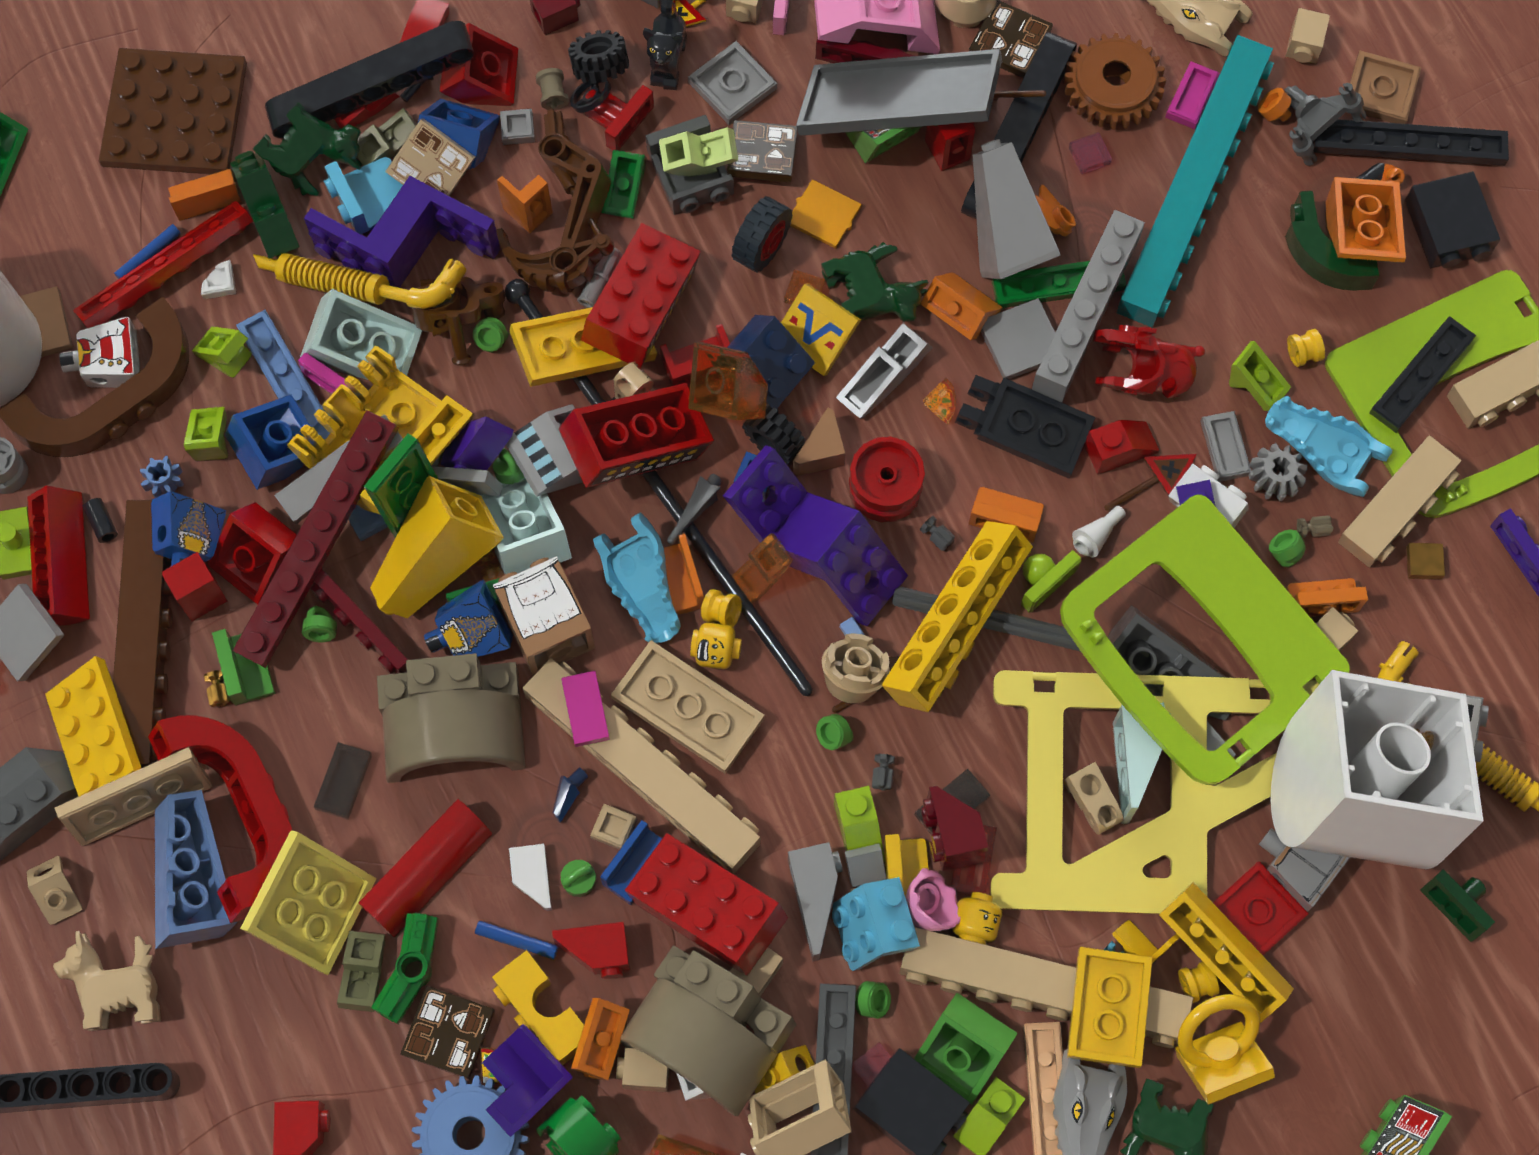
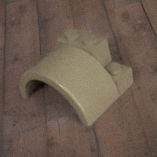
M477 653L406 660L407 673L377 676L378 704L383 721L385 772L388 783L401 782V777L412 770L449 762H492L505 765L512 771L525 768L519 675L516 662L481 665Z
M673 945L654 973L657 981L625 1027L620 1043L626 1048L637 1049L662 1063L710 1096L727 1112L738 1116L797 1024L790 1015L763 1000L751 984L693 950L689 955ZM746 1025H748L754 1031V1034L747 1028H745Z

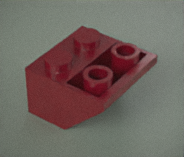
M938 786L929 787L927 799H923L924 807L921 808L925 828H932V841L929 842L933 862H940L942 871L983 863L989 847L980 812Z

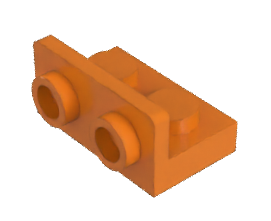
M1353 578L1290 583L1286 588L1309 616L1325 615L1332 607L1338 612L1356 613L1362 609L1368 600L1366 586L1356 587Z

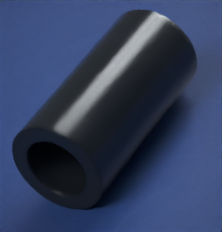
M94 498L87 501L83 505V509L98 542L105 543L116 538L118 533L101 498Z

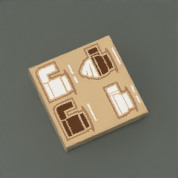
M422 118L385 172L402 185H404L409 176H412L450 196L476 157Z

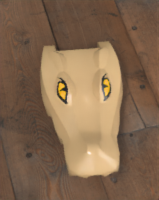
M1146 0L1149 5L1156 8V14L1164 19V23L1172 24L1175 32L1182 34L1185 40L1207 46L1222 56H1228L1233 46L1224 36L1233 19L1236 18L1241 23H1247L1253 15L1249 7L1241 0Z

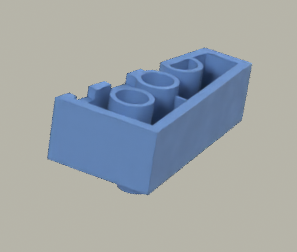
M202 790L169 794L155 809V949L220 938L237 924V922L230 923L217 894L218 889L226 879Z

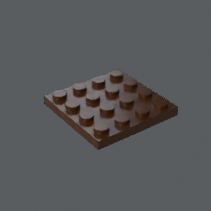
M119 48L99 155L100 165L111 168L214 174L230 169L247 67L245 56Z

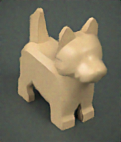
M76 931V944L67 949L66 955L62 960L54 963V971L60 979L73 980L84 1012V1030L97 1031L108 1029L110 1012L117 1014L118 1010L124 1012L126 1007L133 1008L134 1006L138 1008V1012L134 1015L135 1022H141V1024L161 1022L160 1006L156 1001L158 986L150 970L153 955H149L152 946L150 944L145 945V941L140 936L135 937L133 966L104 970L100 958L91 946L86 933L81 934L80 931Z

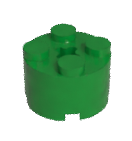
M582 1095L576 1100L569 1098L536 1129L540 1137L546 1133L551 1141L546 1146L553 1155H617L619 1153L617 1147L618 1142L621 1140L619 1134L608 1123H605L603 1126L593 1116L596 1110Z

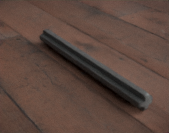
M899 586L894 591L892 602L894 606L927 614L938 598V595ZM994 609L983 625V628L1080 651L1063 626Z

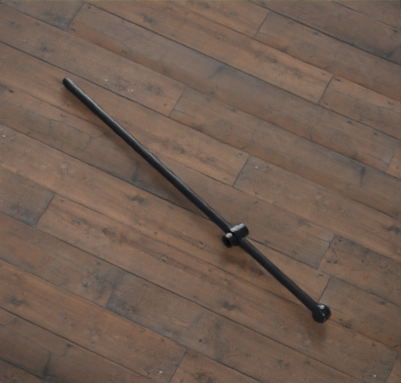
M514 279L506 285V299L510 303L519 304L529 320L544 317L530 299V287L524 280ZM586 375L572 378L591 405L606 402ZM655 470L642 473L650 487L678 523L684 509ZM691 523L684 531L687 538L727 593L740 596L742 601L741 612L800 693L803 696H810L813 689L802 671L694 523Z

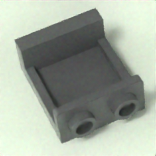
M706 115L646 135L648 155L674 215L682 212L691 213L697 210L699 206L710 202H722L734 194L733 177L731 174L727 175L724 165L716 167V172L695 176H678L663 170L659 140L686 131L698 136L710 133L711 125Z

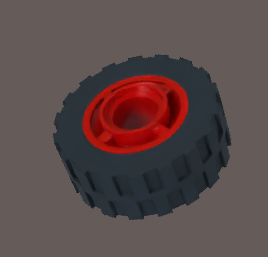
M769 196L761 198L752 207L739 228L734 245L732 246L731 256L733 260L756 273L767 267L787 236L793 216L792 210Z

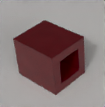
M530 0L531 11L544 35L579 21L577 8L581 6L580 0Z

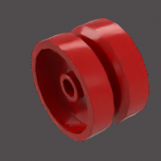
M892 436L877 437L864 443L854 454L850 466L849 494L856 509L867 518L879 522L897 521L908 516L918 505L925 477L924 463L918 451L905 440Z

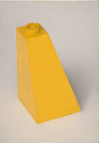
M428 475L370 587L377 601L376 605L382 612L408 619L503 540L504 537L481 495Z

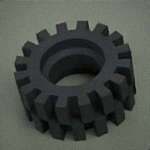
M601 30L595 31L596 34L591 35L588 32L585 33V38L579 36L576 38L577 42L572 41L568 52L576 79H581L585 83L591 80V84L602 80L603 83L608 82L607 78L609 77L612 79L618 78L617 73L621 75L625 73V69L629 67V59L624 37L620 36L618 32L612 34L611 30H606L605 33H601Z
M760 404L743 423L742 429L745 430L746 436L750 437L749 440L757 445L756 448L760 451L765 445L772 447L783 461L789 464L805 443V438L801 435L802 432L795 428L796 425L786 419L787 416L779 414L776 408L773 407L772 409L768 404Z

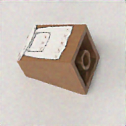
M557 556L551 559L541 558L533 562L529 569L518 574L517 572L505 574L498 580V583L493 584L498 601L532 676L550 658L560 664L562 661L567 662L595 649L591 627Z

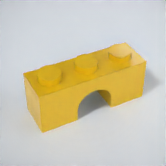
M526 950L492 976L498 985L492 990L505 1007L510 1003L519 1013L514 1017L519 1026L522 1024L526 1025L563 1066L575 1056L584 1024L571 1007L556 1017H544L536 1011L535 1004L538 995L550 986L551 983Z

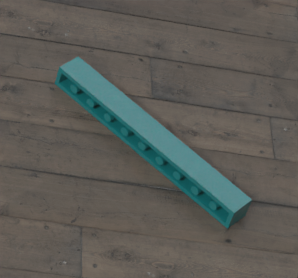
M1237 35L1120 299L1117 314L1152 328L1157 317L1164 319L1171 300L1166 299L1169 289L1176 291L1183 273L1178 272V268L1181 262L1188 264L1195 247L1189 244L1192 236L1199 238L1206 219L1201 218L1204 209L1211 211L1218 193L1212 191L1215 183L1222 185L1229 166L1224 164L1227 156L1234 158L1241 141L1236 138L1239 130L1245 132L1252 116L1251 113L1247 112L1249 105L1256 106L1263 91V88L1258 86L1261 79L1267 81L1274 62L1269 61L1273 48Z

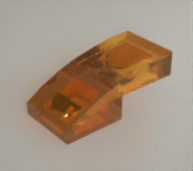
M770 533L748 554L750 559L732 575L750 602H756L766 594L786 572L793 561L774 533Z

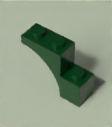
M253 151L239 154L235 157L236 161L230 164L268 258L270 259L299 248L300 246L264 159Z

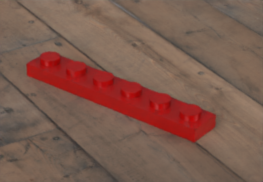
M234 201L79 305L73 312L86 328L109 322L112 316L121 310L134 306L139 298L149 291H155L162 287L165 281L176 273L186 271L190 268L192 262L204 254L214 252L219 247V244L226 239L242 233L246 226L253 222L251 216L237 201Z

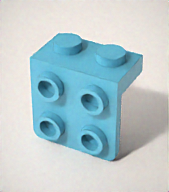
M388 157L380 158L361 167L360 170L356 169L343 175L337 161L324 166L328 179L323 181L331 198H338L341 205L337 206V209L345 225L351 223L354 230L359 234L366 233L375 227L403 186L385 172L392 162Z
M900 877L862 884L833 903V922L840 933L843 944V957L848 962L849 968L852 971L860 970L882 956L911 951L920 946Z

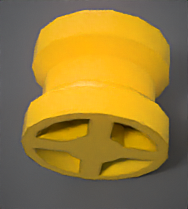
M1308 330L1302 336L1298 334L1288 336V353L1296 367L1304 366L1310 360L1314 362L1324 360L1325 347L1318 330Z
M716 589L709 590L703 599L701 607L703 621L708 623H715L717 621L720 624L734 627L742 609L740 596L731 593L723 595L722 591Z
M1203 961L1199 962L1196 968L1189 969L1185 967L1178 970L1183 992L1186 996L1193 997L1192 1004L1198 1002L1204 995L1213 997L1219 994L1216 975Z

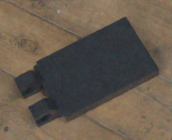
M975 375L967 394L980 401L988 402L984 411L963 403L955 423L970 430H975L974 434L978 436L977 439L1069 479L1095 417L1009 379L1003 378L1000 384Z

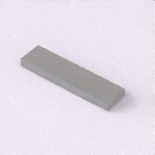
M385 414L381 416L382 418L390 421ZM398 431L381 461L387 458L403 440ZM349 441L274 495L294 523L298 524L308 516Z

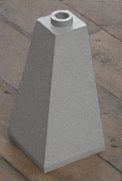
M996 139L981 145L982 151L973 154L981 276L983 278L1003 279L1060 256L1057 244L1012 142L1001 143L1000 139Z

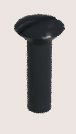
M426 80L407 87L400 97L405 102H408Z

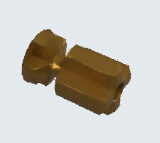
M221 670L204 674L205 682L212 684L206 689L211 707H223L230 702L225 683H220L223 679Z

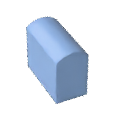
M854 617L842 622L839 626L844 635L851 633L864 635Z

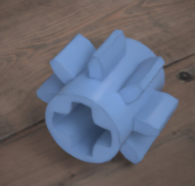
M165 456L163 460L150 458V463L146 469H140L143 477L147 479L141 483V486L145 491L152 490L155 498L170 491L174 492L177 487L184 485L178 477L183 472L179 464L171 466V460L168 456Z

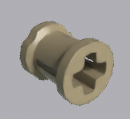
M547 68L538 72L535 77L536 83L541 87L543 96L540 99L541 107L546 110H559L567 106L569 98L563 89V71L558 68Z

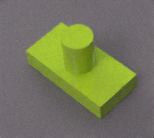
M28 507L0 511V577L4 580L32 575Z

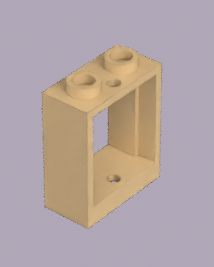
M826 1059L749 1098L751 1113L748 1114V1121L753 1130V1138L750 1139V1143L755 1155H805L851 1132L844 1084ZM819 1103L820 1110L776 1131V1123Z

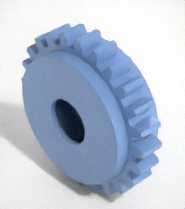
M478 1075L474 1076L472 1084H468L465 1077L460 1076L459 1086L456 1087L448 1080L445 1082L447 1091L441 1093L436 1088L432 1090L436 1099L433 1102L424 1099L422 1103L427 1108L426 1113H416L415 1117L422 1121L421 1126L412 1128L414 1134L420 1135V1140L412 1143L414 1149H422L423 1153L419 1155H526L519 1148L520 1144L529 1143L530 1139L525 1135H521L522 1130L529 1128V1123L526 1122L510 1137L486 1111L506 1091L503 1085L496 1091L494 1089L495 1082L491 1078L488 1079L485 1086L481 1085V1079ZM468 1121H478L485 1127L483 1142L472 1150L461 1149L457 1143L459 1128Z

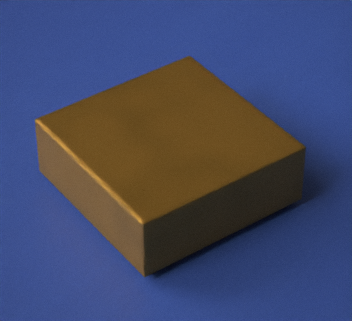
M1408 543L1406 546L1408 579H1443L1445 576L1443 544Z

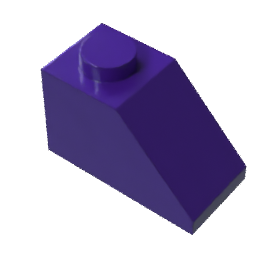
M488 417L470 421L444 450L440 464L450 468L488 470L512 437L514 430Z

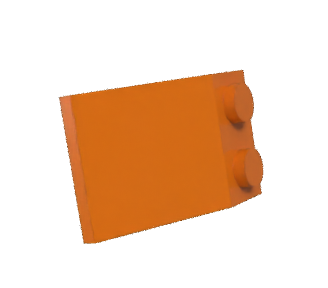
M1334 177L1325 204L1327 229L1338 258L1404 263L1406 252L1400 182Z

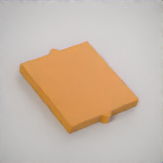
M812 179L803 195L796 198V206L792 211L793 216L790 226L836 249L846 231L852 229V221L860 210L861 203Z

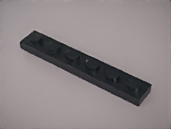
M1337 119L1313 141L1314 153L1505 166L1509 160L1508 131L1370 121L1355 122L1354 120Z

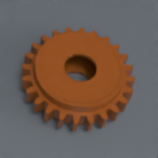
M1104 33L1101 34L1100 41H1096L1093 37L1089 38L1088 47L1081 43L1078 53L1072 52L1070 62H1067L1063 84H1066L1065 95L1071 96L1069 105H1079L1076 114L1082 115L1086 113L1088 115L1087 122L1090 123L1095 119L1099 121L1098 126L1101 128L1107 123L1110 124L1113 130H1115L1117 124H1122L1124 129H1127L1130 121L1139 125L1142 116L1149 119L1152 110L1158 109L1160 100L1163 98L1166 78L1163 77L1165 68L1158 66L1160 57H1151L1153 48L1150 46L1144 49L1141 46L1142 40L1139 39L1135 43L1131 41V35H1127L1123 39L1119 38L1118 33H1114L1113 38H1107ZM1118 77L1125 84L1112 85L1105 78Z

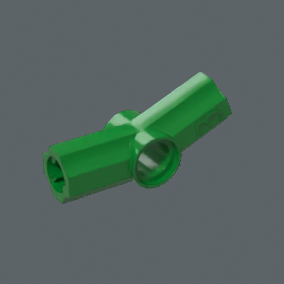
M407 913L401 952L396 961L395 970L371 1007L372 1010L398 1025L420 989L431 979V962L439 921L438 917L420 913ZM418 961L423 964V969L418 976L414 978L406 977L405 970L409 963Z

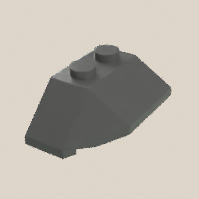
M25 747L0 767V861L57 817L55 807L78 797L64 752Z

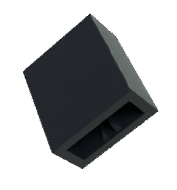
M1474 171L1411 187L1405 199V204L1430 269L1439 266L1451 268L1464 260L1473 258L1474 261H1479L1492 255L1500 241V237Z
M899 1048L893 1053L852 1110L909 1155H941L947 1146V1143L943 1141L950 1129L957 1132L969 1115L964 1111L969 1102Z

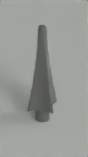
M711 474L707 480L700 476L681 518L668 537L667 542L669 544L675 543L678 535H681L691 523L718 500L716 492L721 488L719 485L722 482L719 476Z

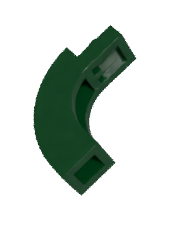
M1300 191L1295 204L1291 205V224L1285 236L1288 248L1297 264L1312 278L1327 286L1350 291L1372 290L1380 276L1377 260L1338 258L1333 242L1322 232L1319 226L1313 191Z

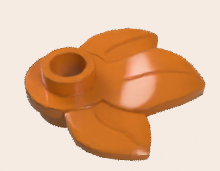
M1042 184L1039 187V196H1036V199L1047 224L1054 234L1066 237L1072 233V228L1076 225L1075 218L1065 206L1060 205L1057 199Z

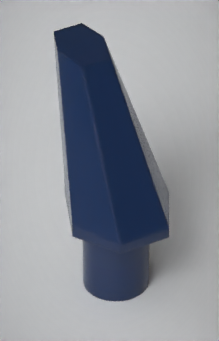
M580 767L568 778L563 775L560 777L552 811L559 823H561L576 797L580 794L577 788L589 778Z

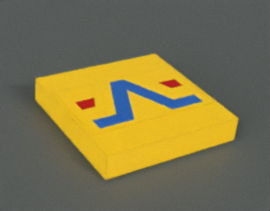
M807 283L801 288L781 323L814 360L815 364L812 368L825 376L829 373L861 319Z

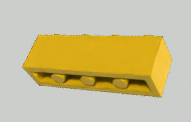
M1194 882L1159 914L1234 995L1245 997L1255 1005L1260 1016V1023L1287 1001L1294 990Z

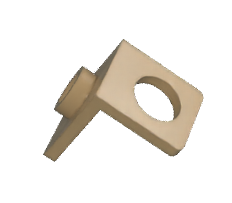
M56 856L26 872L28 888L50 925L82 910L80 901L64 875L60 856ZM52 868V869H51L49 872H47L46 874L41 875V876H38L41 872H43V871H45V870H47V869Z

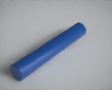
M170 225L114 272L115 276L120 279L163 250L181 234L175 225Z
M480 920L475 929V934L553 960L558 952L559 946Z

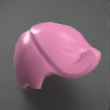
M922 868L910 883L906 894V901L914 927L928 931H942L955 927L956 924L960 923L961 917H958L956 890L945 885V879L937 871H929L927 868Z

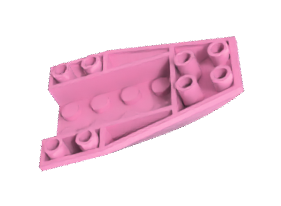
M814 0L818 40L849 43L856 29L906 34L908 51L938 54L940 51L934 0Z

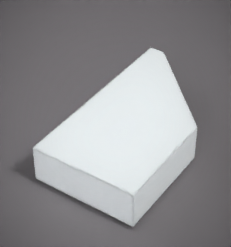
M536 844L509 848L513 885L536 901L546 911L552 910L545 845Z

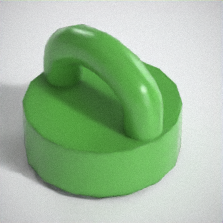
M493 317L483 318L473 329L474 342L479 348L488 352L500 349L509 336L505 325Z
M503 448L499 453V457L493 463L495 477L503 484L517 483L525 477L512 454L506 448Z
M1292 529L1278 533L1269 544V551L1283 567L1293 566L1300 561L1306 548L1301 535Z
M313 606L308 609L307 617L302 622L301 633L310 641L328 642L336 637L337 622L327 610L319 606Z
M831 714L825 716L817 724V738L826 749L836 750L853 741V732L847 720L841 715Z
M574 860L566 864L561 872V883L564 890L576 897L589 894L596 885L594 868L584 860Z
M874 981L861 983L855 996L857 1013L861 1016L875 1019L886 1015L891 1004V995L887 985Z

